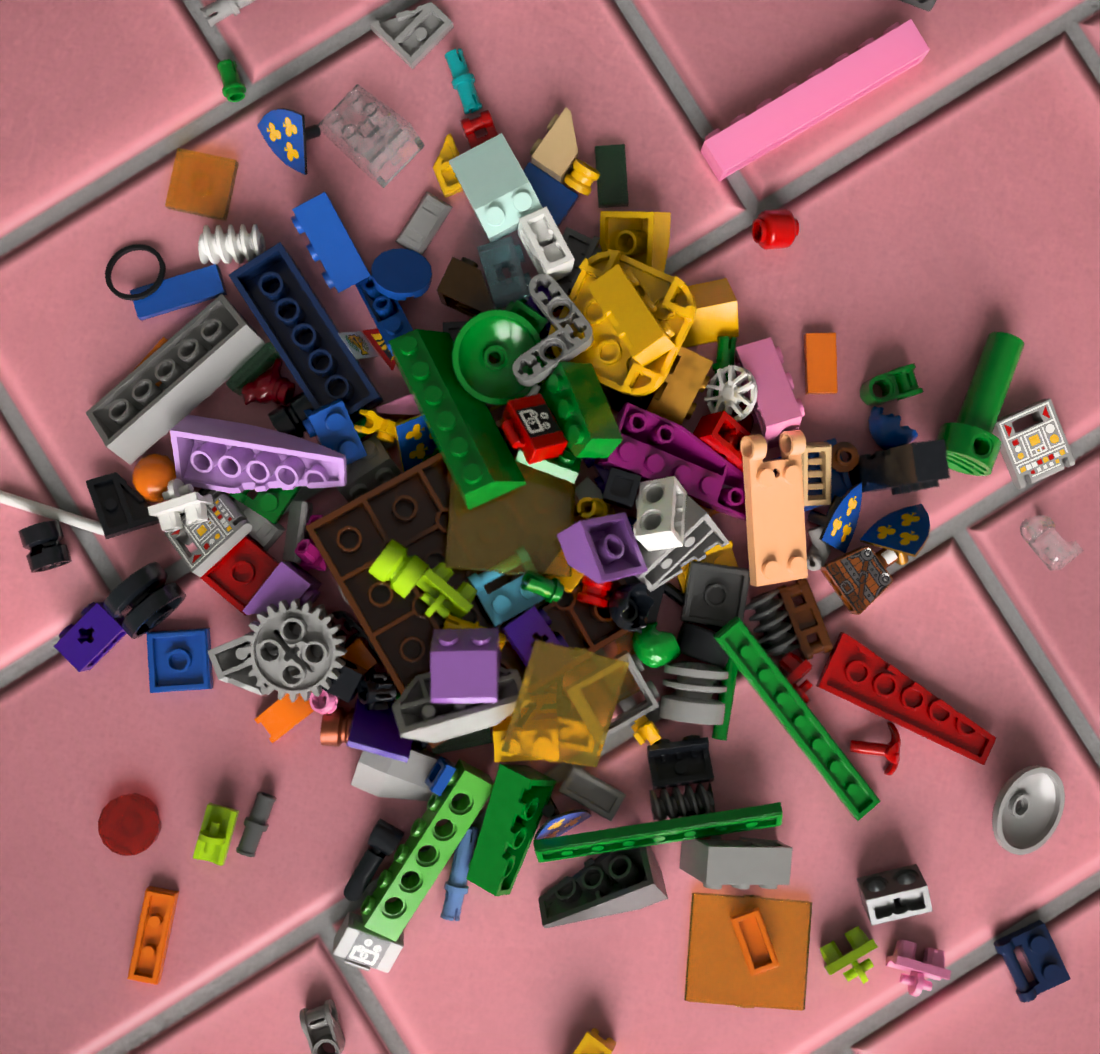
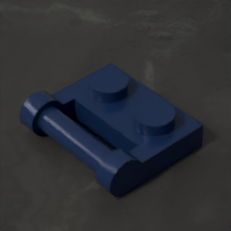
M1041 920L994 942L997 953L1003 956L1017 986L1016 994L1020 1002H1030L1038 994L1071 979L1045 923ZM1017 946L1020 947L1035 979L1033 981H1027L1013 950Z

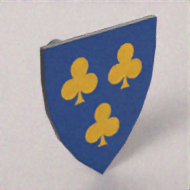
M286 108L275 109L264 115L257 126L266 143L286 165L302 174H308L306 141L321 135L319 126L312 125L305 128L304 114Z
M857 482L842 497L834 495L826 515L814 510L808 515L809 522L824 527L819 539L843 553H846L857 526L862 502V482Z
M550 796L547 805L542 809L543 815L548 820L537 831L534 840L559 837L591 817V814L584 809L571 810L560 814Z

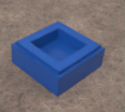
M442 756L439 757L425 780L430 791L441 796L456 768L450 760Z

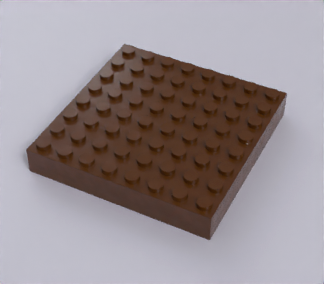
M501 418L495 423L515 460L518 448L514 449L501 427L505 420ZM438 453L305 526L400 694L403 693L415 676L431 672L434 629H442L444 627L446 618L444 619L436 611L429 618L424 614L430 606L420 599L425 592L416 584L404 599L390 588L391 582L389 580L381 582L368 572L392 539L396 540L407 548V556L416 555L429 565L426 571L429 568L432 570L439 563L444 562L454 572L446 583L455 590L463 582L469 583L468 576L475 572L478 575L515 554L514 551L520 547H524L537 573L546 577L543 573L562 549L557 534L575 523L587 519L582 517V513L577 511L579 499L569 481L516 462L526 484L468 510L441 454ZM520 565L486 584L484 588L489 594L522 576L525 572ZM624 578L610 581L613 585L606 595L608 600L606 608L576 600L577 594L582 591L583 584L581 580L572 592L568 593L564 590L559 601L549 603L544 599L533 605L537 610L542 608L552 621V624L549 625L551 631L555 636L560 634L570 647L567 654L571 659L541 681L534 679L507 638L501 650L500 666L508 670L509 668L517 670L527 693L628 633L629 631L618 627L612 620L608 607L610 595L619 586L627 584ZM475 595L471 602L474 606L461 619L472 623L479 621L480 626L498 628L499 632L503 633L500 628L516 616L494 627L477 595ZM533 634L534 642L531 644V647L542 649L541 642L544 640V637ZM446 740L437 743H428L433 749L441 743L445 742Z

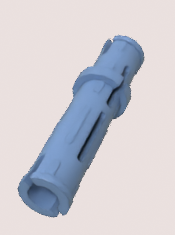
M470 826L455 849L449 880L445 882L444 886L446 895L440 916L443 919L449 921L460 920L464 895L468 893L469 889L466 878L479 831L477 827Z

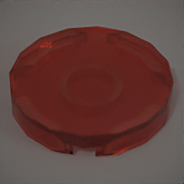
M137 793L122 795L111 800L102 809L98 820V833L103 844L112 852L122 856L137 855L147 850L158 839L161 831L159 810L148 797Z

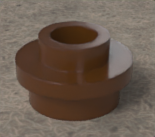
M839 442L833 445L831 467L838 472L853 470L859 461V454L855 446L848 442ZM842 451L848 454L847 462H843L840 459Z

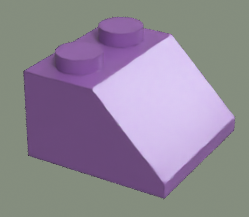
M626 512L581 520L557 534L567 564L598 584L648 571Z
M281 561L243 609V612L246 615L258 614L261 611L267 613L268 606L274 604L279 609V602L284 599L288 602L289 607H291L292 601L296 598H299L301 607L309 600L313 604L321 594L318 589L322 583L302 569L297 563Z
M498 628L434 629L431 645V704L498 702L501 665Z

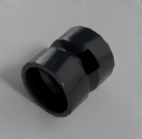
M301 392L290 399L288 407L281 405L268 413V416L277 431L303 439L305 438L306 429L302 421L307 419L304 410L309 408L311 411H314L315 409L304 392Z
M59 520L34 524L18 531L23 548L30 551L26 557L31 573L54 569L72 562L67 545L60 542L64 535Z

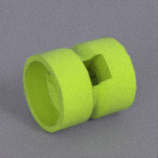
M392 539L368 572L381 582L389 580L391 582L390 588L405 599L429 565L416 555L407 556V548Z

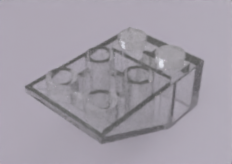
M359 84L348 92L336 107L318 124L320 131L382 188L425 146L407 120Z

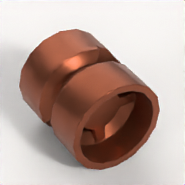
M337 706L333 713H326L322 716L321 745L339 747L343 742L347 744L354 708L350 712H346L344 707Z

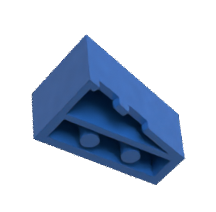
M326 192L292 209L295 216L291 217V220L299 234L306 233L311 242L306 247L315 262L318 260L322 262L326 271L321 274L330 289L335 287L338 293L371 276Z

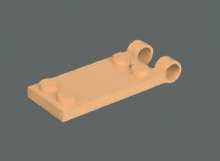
M801 430L784 431L779 437L781 459L763 461L767 454V442L761 434L744 436L740 443L743 459L750 585L758 587L808 578L801 457L806 448V438ZM774 469L777 470L776 476H775V474H774V472H773Z

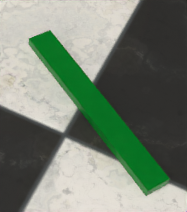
M735 616L716 632L713 637L850 814L859 821L881 802L742 620Z
M778 802L533 840L534 851L538 862L542 863L782 825L783 811L781 803Z

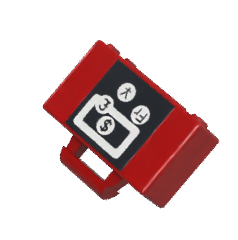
M541 394L517 398L507 402L502 415L505 421L501 427L514 449L520 447L524 452V457L528 464L557 458L563 454L568 441Z

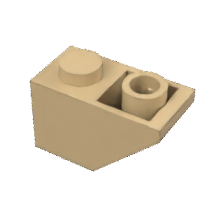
M566 107L561 115L555 114L547 127L549 132L543 140L541 138L537 139L530 151L532 155L531 163L562 184L566 174H570L572 171V163L575 158L578 159V148L571 110Z

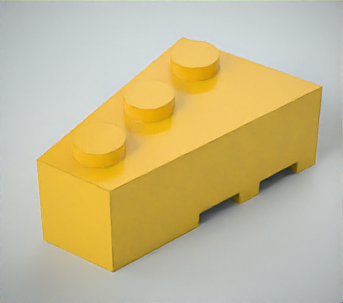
M617 264L587 287L604 314L615 327L614 329L618 336L622 337L630 349L628 351L633 359L641 366L647 367L675 347V344L670 339L675 334L665 319L660 322L653 314L657 307L648 294L640 295L636 289L640 282L629 268L624 271Z

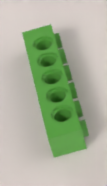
M461 759L454 766L456 771L441 796L435 793L432 794L422 818L415 820L410 831L411 835L406 843H402L397 848L393 863L388 870L385 869L381 873L377 882V888L362 903L360 911L364 927L395 942L492 793L494 782L490 775ZM456 794H465L464 797L458 801L452 800V798ZM442 819L448 820L443 826H435ZM431 845L429 850L425 852L419 851L421 847ZM408 871L415 872L410 877H402ZM398 897L394 902H386L389 898Z

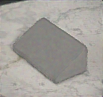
M291 501L283 552V559L286 561L298 563L302 561L294 551L298 542L302 539H309V533L305 526H307L312 516V503L304 501Z

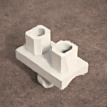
M173 479L168 482V491L162 493L166 501L148 507L149 516L158 517L162 531L174 532L183 528L180 517L182 513L186 514L188 524H199L208 521L206 506L214 502L211 494L201 496L199 492H193L192 484L185 485L180 479Z

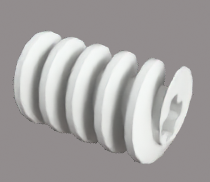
M232 224L228 225L227 233H223L221 226L216 225L215 234H211L209 226L204 225L203 233L200 234L198 240L199 258L202 264L208 263V260L213 264H218L221 259L225 264H230L233 259L238 264L243 263L245 258L249 262L266 251L265 239L263 234L260 233L257 224H253L251 233L247 232L244 224H241L239 233H235Z

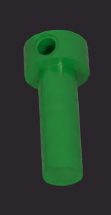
M992 332L988 335L956 422L941 425L936 440L945 439L949 469L974 476H987L992 473L1001 448V441L992 433L1024 348V342L1017 336L1005 332Z

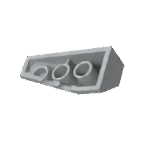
M412 745L408 762L405 763L363 751L351 785L377 797L429 801L433 792L430 791L425 780L441 756L427 750H419L417 746ZM456 794L452 798V800L458 801L462 799L465 794Z

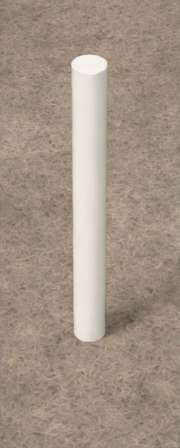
M0 490V503L105 536L99 521Z

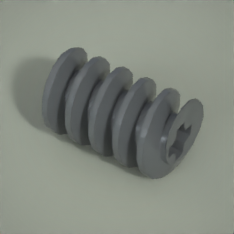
M779 589L751 598V602L745 606V610H755L756 613L749 618V621L760 622L753 631L754 633H764V636L758 642L759 644H768L769 647L765 651L768 655L772 656L782 655L801 647L800 644H791L797 639L796 633H786L792 628L793 624L791 621H782L789 614L787 610H778L784 604L783 599H773L779 593Z
M710 782L707 791L702 783H698L695 793L690 785H685L683 794L678 787H673L671 796L665 788H662L659 798L654 790H649L653 821L715 812Z

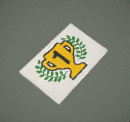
M361 331L338 333L356 359L379 357Z

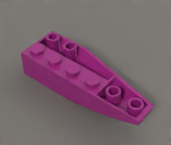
M628 402L623 405L615 417L623 440L608 458H596L594 464L611 470L612 467L642 476L640 482L675 476L686 490L687 495L698 505L746 521L743 472L683 426Z

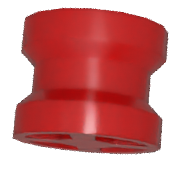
M584 575L581 579L583 584L582 591L577 594L576 600L606 608L608 604L606 595L612 589L613 583L608 581L598 584Z

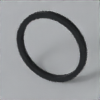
M143 244L130 245L116 252L109 260L105 271V280L109 289L119 298L130 301L140 300L150 296L161 286L165 277L166 267L163 258L154 248ZM137 250L148 251L155 255L159 261L160 271L157 280L149 289L130 295L121 293L114 288L111 280L112 269L123 255Z

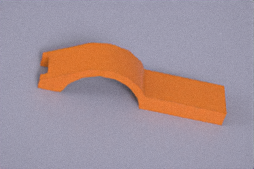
M362 637L346 648L347 653L341 656L366 670L380 662ZM287 693L281 700H277L254 720L257 724L262 723L271 735L269 740L274 743L314 712V710L310 706L309 699L304 701L300 693L294 702H291L289 693Z

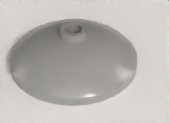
M1033 765L1018 771L1003 785L997 795L992 811L994 836L1003 849L1016 855L1028 854L1040 848L1052 836L1060 822L1065 803L1064 786L1056 772L1041 765Z

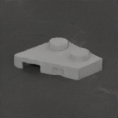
M433 2L418 6L415 10H405L397 13L396 18L379 23V20L374 21L370 24V27L383 42L413 69L454 28V25Z

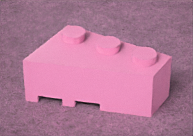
M771 337L736 347L734 359L735 365L750 371L756 380L758 394L753 408L755 413L752 414L753 424H759L767 442V450L779 446V437L782 432L799 430L801 419L805 415L801 400L794 397L792 377L789 372L785 373L782 364L784 360L781 349L775 347ZM748 378L741 384L742 386L749 383ZM751 390L744 394L745 397L749 398V400L751 397Z

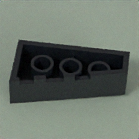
M945 439L910 443L888 450L877 451L872 455H860L856 467L849 471L851 484L854 486L857 482L861 481L862 493L891 489L892 495L939 487L940 480L950 478Z

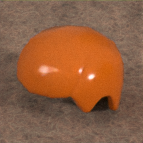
M156 453L141 458L132 474L133 484L137 492L147 501L156 503L166 501L162 493L168 491V482L176 479L174 462L168 456Z

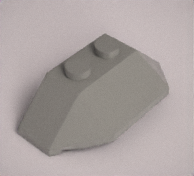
M321 604L324 607L321 615L325 618L328 614L324 604ZM321 605L313 607L311 610L315 611ZM290 621V631L295 635H301V626L295 621ZM276 629L275 633L280 635V631ZM244 636L207 651L218 680L259 695L266 694L268 688L266 683L259 687L256 686L257 681L260 679L259 675H248L254 669L253 664H244V661L251 656L250 653L242 651L243 647L251 644V642L244 639ZM267 643V651L273 656H278V647L274 643ZM295 645L290 651L295 655L300 649ZM311 645V652L314 656L319 658L324 656V651L319 645ZM309 665L310 670L315 671L314 666ZM289 666V674L294 678H301L299 668Z
M500 666L497 703L431 704V672L414 677L400 698L392 705V709L402 738L437 743L496 726L528 701V696L518 671L510 668L508 670Z

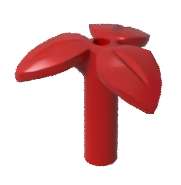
M887 722L891 732V741L888 744L851 740L850 752L885 756L890 763L884 774L892 775L896 771L900 760L901 739L893 723Z

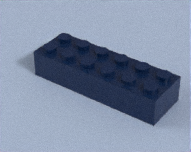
M281 242L229 274L234 285L315 410L337 399H341L351 420L354 421L362 416L359 413L360 409L371 410L384 402L358 359L354 357L338 335L340 331Z

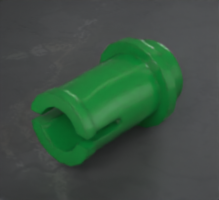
M231 59L219 62L217 68L224 86L222 94L230 102L241 101L245 98L246 87L241 83L236 62Z
M528 570L522 578L524 583L521 584V588L543 596L546 602H557L563 595L564 585L557 578L549 579L534 573L532 570Z

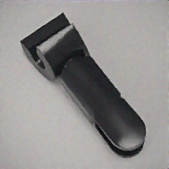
M380 818L369 837L368 845L370 846L344 889V896L347 900H359L385 856H390L404 836L403 831Z

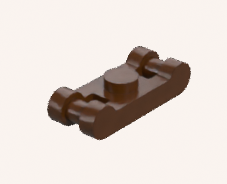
M798 579L796 584L788 587L786 585L777 587L776 589L780 590L777 595L779 599H783V608L789 613L787 616L788 621H791L793 624L792 632L797 634L796 642L801 645L798 650L802 659L809 660L816 653L823 652L825 654L833 651L831 640L807 579ZM801 595L804 603L794 606L792 598ZM816 633L817 641L809 643L806 636Z

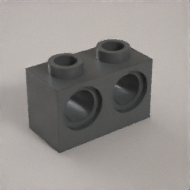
M917 864L857 878L862 904L872 926L933 911L928 885Z

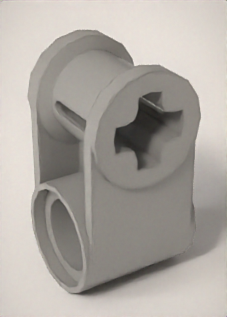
M326 1000L324 1005L310 1010L308 1008L300 1010L301 1027L307 1037L311 1053L341 1054L345 1047V1038L333 1000ZM331 1043L335 1048V1052H326L322 1044Z

